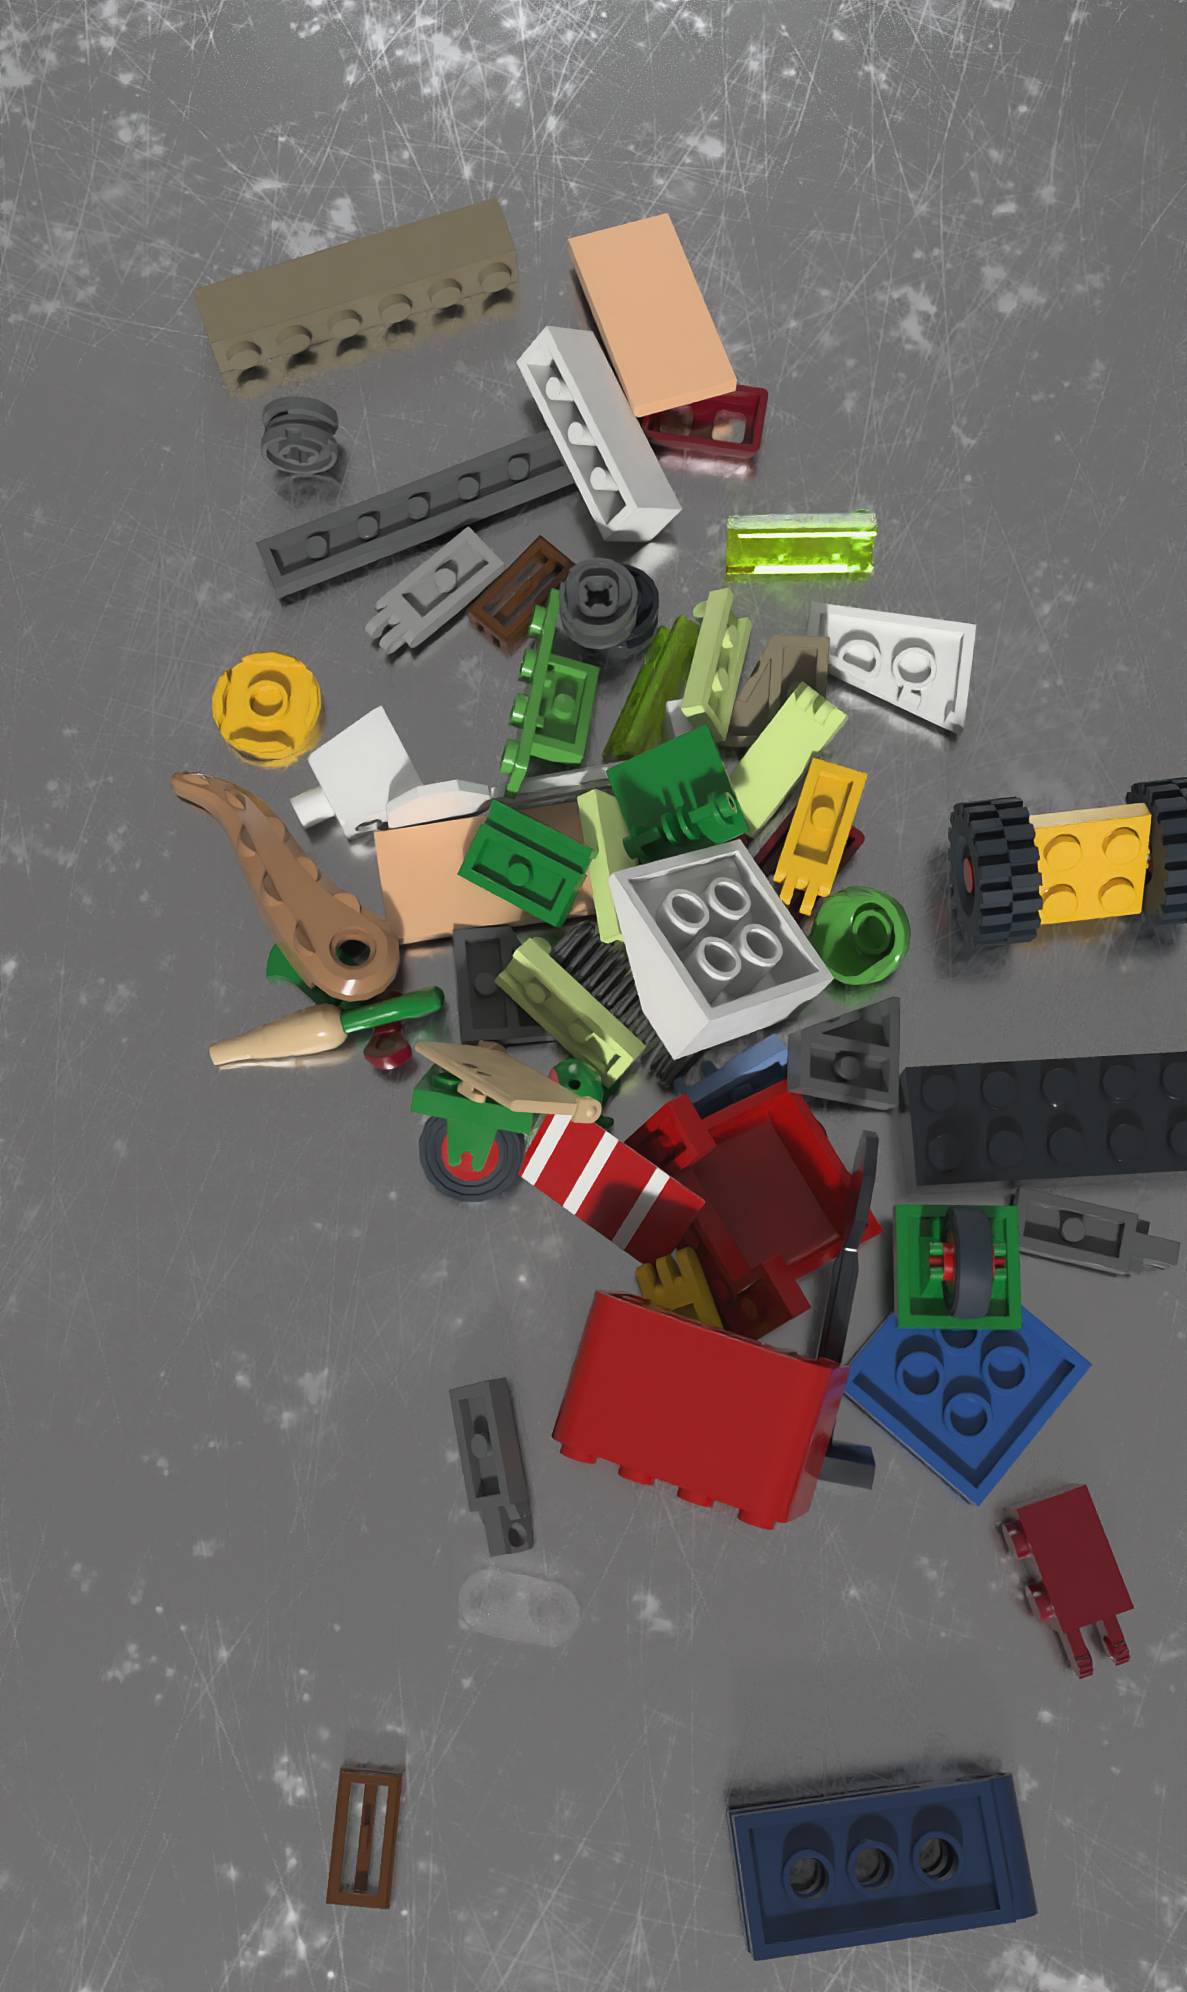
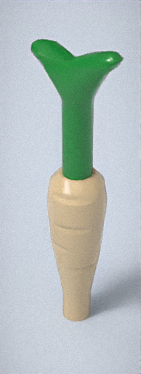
M428 986L395 998L347 1010H342L328 1003L311 1006L272 1020L237 1037L210 1044V1057L214 1065L217 1066L238 1060L298 1056L334 1049L338 1045L343 1044L351 1032L435 1013L444 1004L445 995L440 987Z

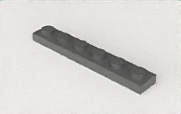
M547 429L256 542V545L278 598H282L576 482L550 430Z

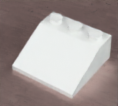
M740 839L616 871L608 878L642 1011L674 1060L798 1016L834 979Z

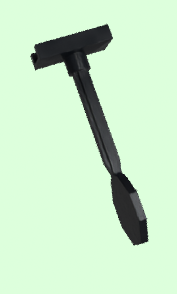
M863 1130L854 1159L847 1196L843 1244L833 1264L817 1349V1360L819 1357H824L842 1363L859 1272L858 1248L868 1221L876 1178L879 1137L874 1131ZM835 1420L818 1480L872 1490L876 1464L871 1446L834 1440Z

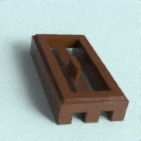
M539 535L467 609L468 618L475 624L480 623L484 628V632L490 637L495 636L499 639L500 645L509 651L527 632L534 606L545 607L551 588L560 590L561 582H564L569 574V569L576 564L544 537ZM543 555L549 558L493 617L488 613ZM559 568H561L562 571L542 590V592L507 626V628L504 627V625L522 608V606L557 572Z
M343 1764L340 1767L326 1904L390 1909L393 1898L405 1770L392 1769V1771L380 1770V1767L369 1766L367 1768H356V1765ZM354 1783L365 1784L355 1884L354 1890L343 1889L353 1786ZM378 1786H389L378 1892H369L368 1885Z

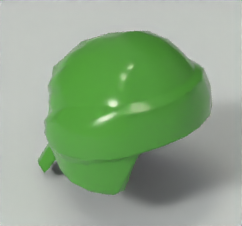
M851 886L836 892L825 900L814 919L810 935L806 937L834 979L845 984L866 985L883 980L901 965L909 950L911 929L904 907L897 899L884 891L872 887Z

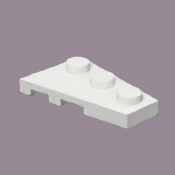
M811 601L806 636L830 637L828 674L955 734L961 735L965 726L976 624Z

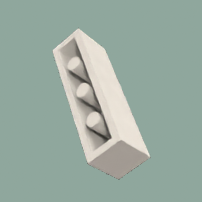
M546 326L516 363L604 541L650 542L682 510V507L636 416H634L630 404L593 331Z

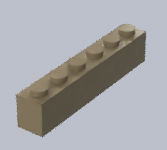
M497 197L192 291L220 372L225 373L234 369L245 370L253 367L257 362L279 355L297 354L304 351L308 346L334 338H348L360 330L379 324L397 323L404 320L408 315L434 307H448L460 299L479 293L502 290L508 284L519 281L517 250Z

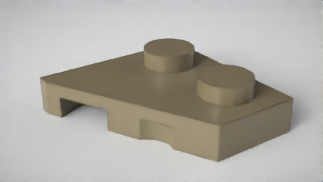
M773 634L734 703L726 741L716 742V745L751 748L802 681L826 699L830 637Z

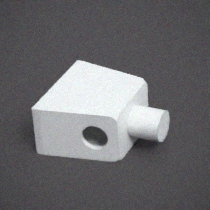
M381 705L309 755L307 760L319 785L289 800L305 830L335 815L347 840H356L372 835L374 832L392 829L388 827L385 803L416 786H422L423 783Z

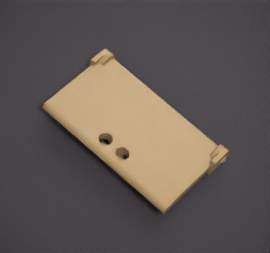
M479 1040L478 1046L419 1041L415 1045V1050L460 1078L461 1082L458 1084L457 1091L472 1101L485 1103L486 1096H489L514 1112L572 1115L571 1121L574 1123H593L601 1115L602 1106L599 1101L590 1096L580 1097L508 1055L505 1047L497 1042Z

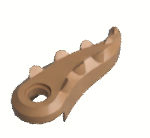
M179 771L171 776V788L176 795L202 806L220 823L227 835L261 918L279 949L308 987L313 990L316 985L329 996L348 1002L368 1000L382 993L395 979L400 963L398 939L390 925L361 905L356 896L350 892H344L324 875L317 864L303 852L288 831L285 823L263 800L252 792L233 782L201 772ZM350 940L364 943L370 951L369 958L358 966L343 964L336 956L337 949L342 943Z

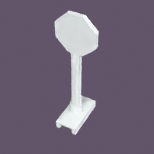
M683 699L666 702L660 723L665 742L694 729L681 710ZM624 761L523 778L515 800L504 797L506 782L492 788L488 787V785L458 779L416 786L385 803L388 827L399 829L476 817L489 810L492 799L500 800L510 806L584 794L593 789H612L605 770Z

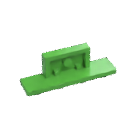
M551 588L545 607L535 605L530 618L526 637L535 640L534 650L525 649L517 679L520 682L527 683L525 694L516 693L508 726L517 728L515 740L507 738L499 765V772L508 774L504 797L514 800L527 771L530 755L574 768L579 767L584 757L600 667L551 653L560 608L559 590Z

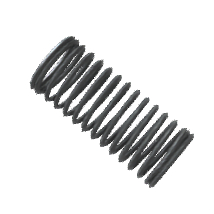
M587 920L574 926L549 953V956L571 976L584 965L575 978L579 984H582L596 971L585 986V989L590 993L618 965L624 955V949L617 950L605 961L614 948V941L605 943L596 952L602 944L600 934L598 933L593 937L595 924H591V921ZM629 958L615 969L594 996L598 1002L630 970ZM632 972L620 983L605 1003L604 1007L607 1010L612 1008L635 984ZM636 986L615 1011L613 1016L617 1019L639 999ZM640 1002L624 1021L623 1025L626 1028L643 1013ZM646 1015L632 1032L636 1037L650 1024ZM654 1028L641 1041L644 1045L647 1046L657 1035ZM660 1039L656 1046L646 1054L641 1056V1053L636 1058V1062L647 1060L646 1070L657 1068L656 1079H661V1084L665 1083V1087L673 1086V1081L680 1076L683 1077L707 1049L676 1060L673 1059L666 1070L662 1072L671 1055L667 1052L652 1064L655 1056L664 1046Z

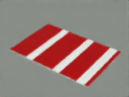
M547 1114L525 1153V1158L518 1175L643 1265L651 1263L657 1271L656 1260L672 1254L705 1204V1201L595 1122L574 1123L571 1121L572 1115Z

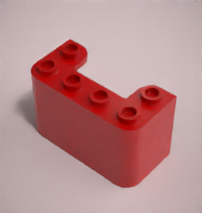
M595 1290L551 1435L554 1440L562 1443L560 1453L573 1460L588 1464H596L598 1457L620 1465L617 1472L619 1476L636 1483L653 1486L655 1479H659L678 1486L677 1497L699 1506L712 1508L715 1500L739 1509L737 1513L739 1520L766 1530H774L776 1522L787 1523L808 1513L851 1366L824 1357H819L817 1360L797 1354L798 1351L789 1348H778L670 1312L669 1308L660 1305H649L650 1299L626 1291Z

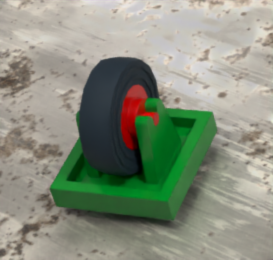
M434 1063L415 1086L410 1112L430 1116L419 1139L420 1164L428 1181L442 1194L461 1202H482L502 1194L516 1180L525 1158L524 1134H531L540 1113L514 1112L489 1096H486L485 1103L472 1101L457 1091L461 1079Z
M895 1204L892 1207L895 1329H1022L1018 1206Z

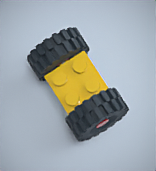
M1187 777L1134 783L1131 786V792H1127L1125 797L1127 805L1030 816L1027 807H1023V800L1016 798V796L955 804L953 806L954 812H951L950 815L952 827L948 828V839L951 843L950 848H948V860L951 862L949 876L950 884H953L954 889L952 896L954 908L957 907L958 910L957 921L959 928L963 927L962 936L965 942L968 941V946L979 948L1031 942L1032 939L1036 938V929L1040 928V925L1137 914L1141 921H1145V926L1147 927L1187 924Z

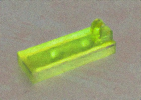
M859 509L855 510L852 514L727 516L726 574L872 572L874 537L877 536L878 528L876 514L868 510Z
M680 615L676 617L671 630L663 625L658 627L601 755L602 757L614 763L629 760L645 752L684 661L689 662L693 660L700 632L698 631L699 625Z

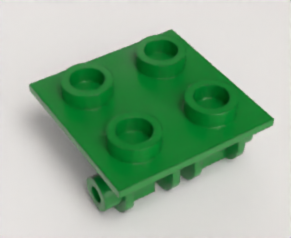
M708 723L605 770L630 833V836L623 838L624 849L632 860L639 857L642 865L719 845L750 831Z

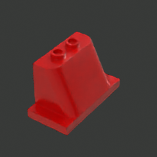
M787 1079L703 1119L700 1118L686 1093L668 1101L623 1143L705 1201V1204L677 1247L681 1250L690 1246L696 1252L724 1329L758 1341L812 1308L797 1282L836 1259L843 1244L847 1196L852 1174L846 1170L828 1140L825 1128L815 1118L803 1096L798 1093L787 1092ZM869 1210L868 1221L860 1245L883 1232L871 1210Z

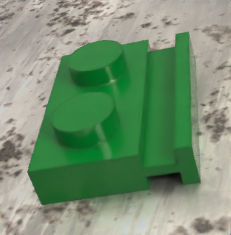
M492 799L489 806L491 810L485 823H481L457 875L555 927H563L587 877L586 872L592 860L596 859L599 851L500 800Z

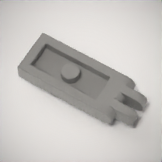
M468 526L376 602L374 609L378 614L366 624L365 631L373 639H376L392 627L379 642V646L387 654L393 653L405 642L411 648H414L485 591L505 571V563Z

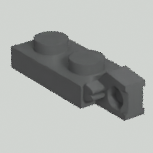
M1019 1187L1016 1190L1013 1206H1018L1019 1251L1120 1275L1132 1274L1139 1276L1141 1275L1143 1264L1164 1269H1170V1266H1177L1181 1242L1148 1235L1150 1222L1138 1219L1139 1214L1024 1187Z
M506 1377L450 1389L449 1394L470 1512L478 1511L485 1525L490 1557L515 1554L532 1549L531 1517L529 1516V1503L527 1502L528 1495Z

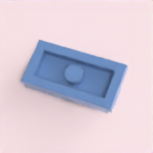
M774 1033L756 1045L744 1049L739 1055L727 1061L725 1066L719 1070L711 1061L701 1063L705 1078L694 1085L688 1086L680 1076L673 1081V1086L678 1097L685 1093L687 1094L700 1118L703 1119L787 1079L788 1050Z

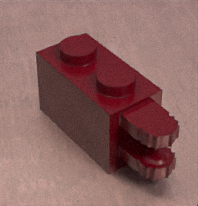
M1071 1483L1004 1507L1009 1523L1002 1525L1006 1543L1016 1561L1024 1560L1032 1584L1025 1586L1031 1609L1040 1623L1047 1621L1050 1629L1058 1631L1074 1673H1076L1079 1679L1093 1675V1661L1079 1628L1092 1623H1096L1105 1652L1115 1665L1118 1666L1129 1662L1131 1657L1116 1615L1134 1609V1606L1087 1485Z

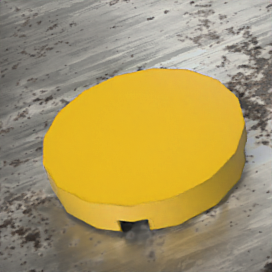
M278 651L253 652L241 658L242 662L236 664L231 670L228 667L219 677L213 692L212 711L213 718L223 738L242 755L261 761L284 759L302 750L314 738L324 716L323 694L315 676L306 668L304 663L295 656Z

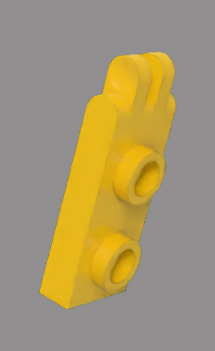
M813 757L773 881L784 884L779 898L787 909L795 888L806 891L799 913L811 915L817 895L825 898L829 897L868 774Z

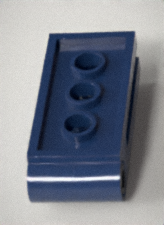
M1010 1772L971 1775L727 1810L745 1946L747 1952L751 1953L754 1961L1015 1923L1016 1920L1038 1914L1013 1774ZM937 1838L942 1846V1860L935 1870L924 1873L919 1862L920 1851L926 1842ZM868 1848H876L880 1856L879 1871L871 1880L859 1882L855 1875L856 1859L862 1851ZM802 1858H814L818 1866V1875L815 1883L804 1891L792 1890L790 1872L793 1865Z

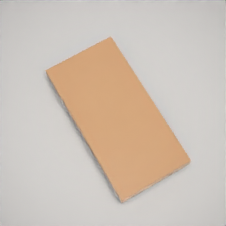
M668 213L568 239L569 255L623 393L636 418L736 391V375Z
M578 801L520 810L585 844ZM488 815L374 832L386 923L390 925L395 933L399 945L451 937L454 929L515 927L545 922L457 875L481 823H485ZM589 868L586 872L587 877L567 918L596 914Z

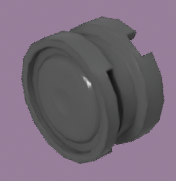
M287 396L275 399L265 406L262 412L265 432L261 439V454L269 465L279 470L296 474H314L326 471L334 466L337 460L338 446L333 435L338 429L339 420L337 412L332 407L317 399L303 396Z
M596 557L583 560L569 569L568 576L560 584L559 604L563 629L573 641L585 648L601 650L614 647L628 638L636 625L638 590L634 577L626 567L612 559Z

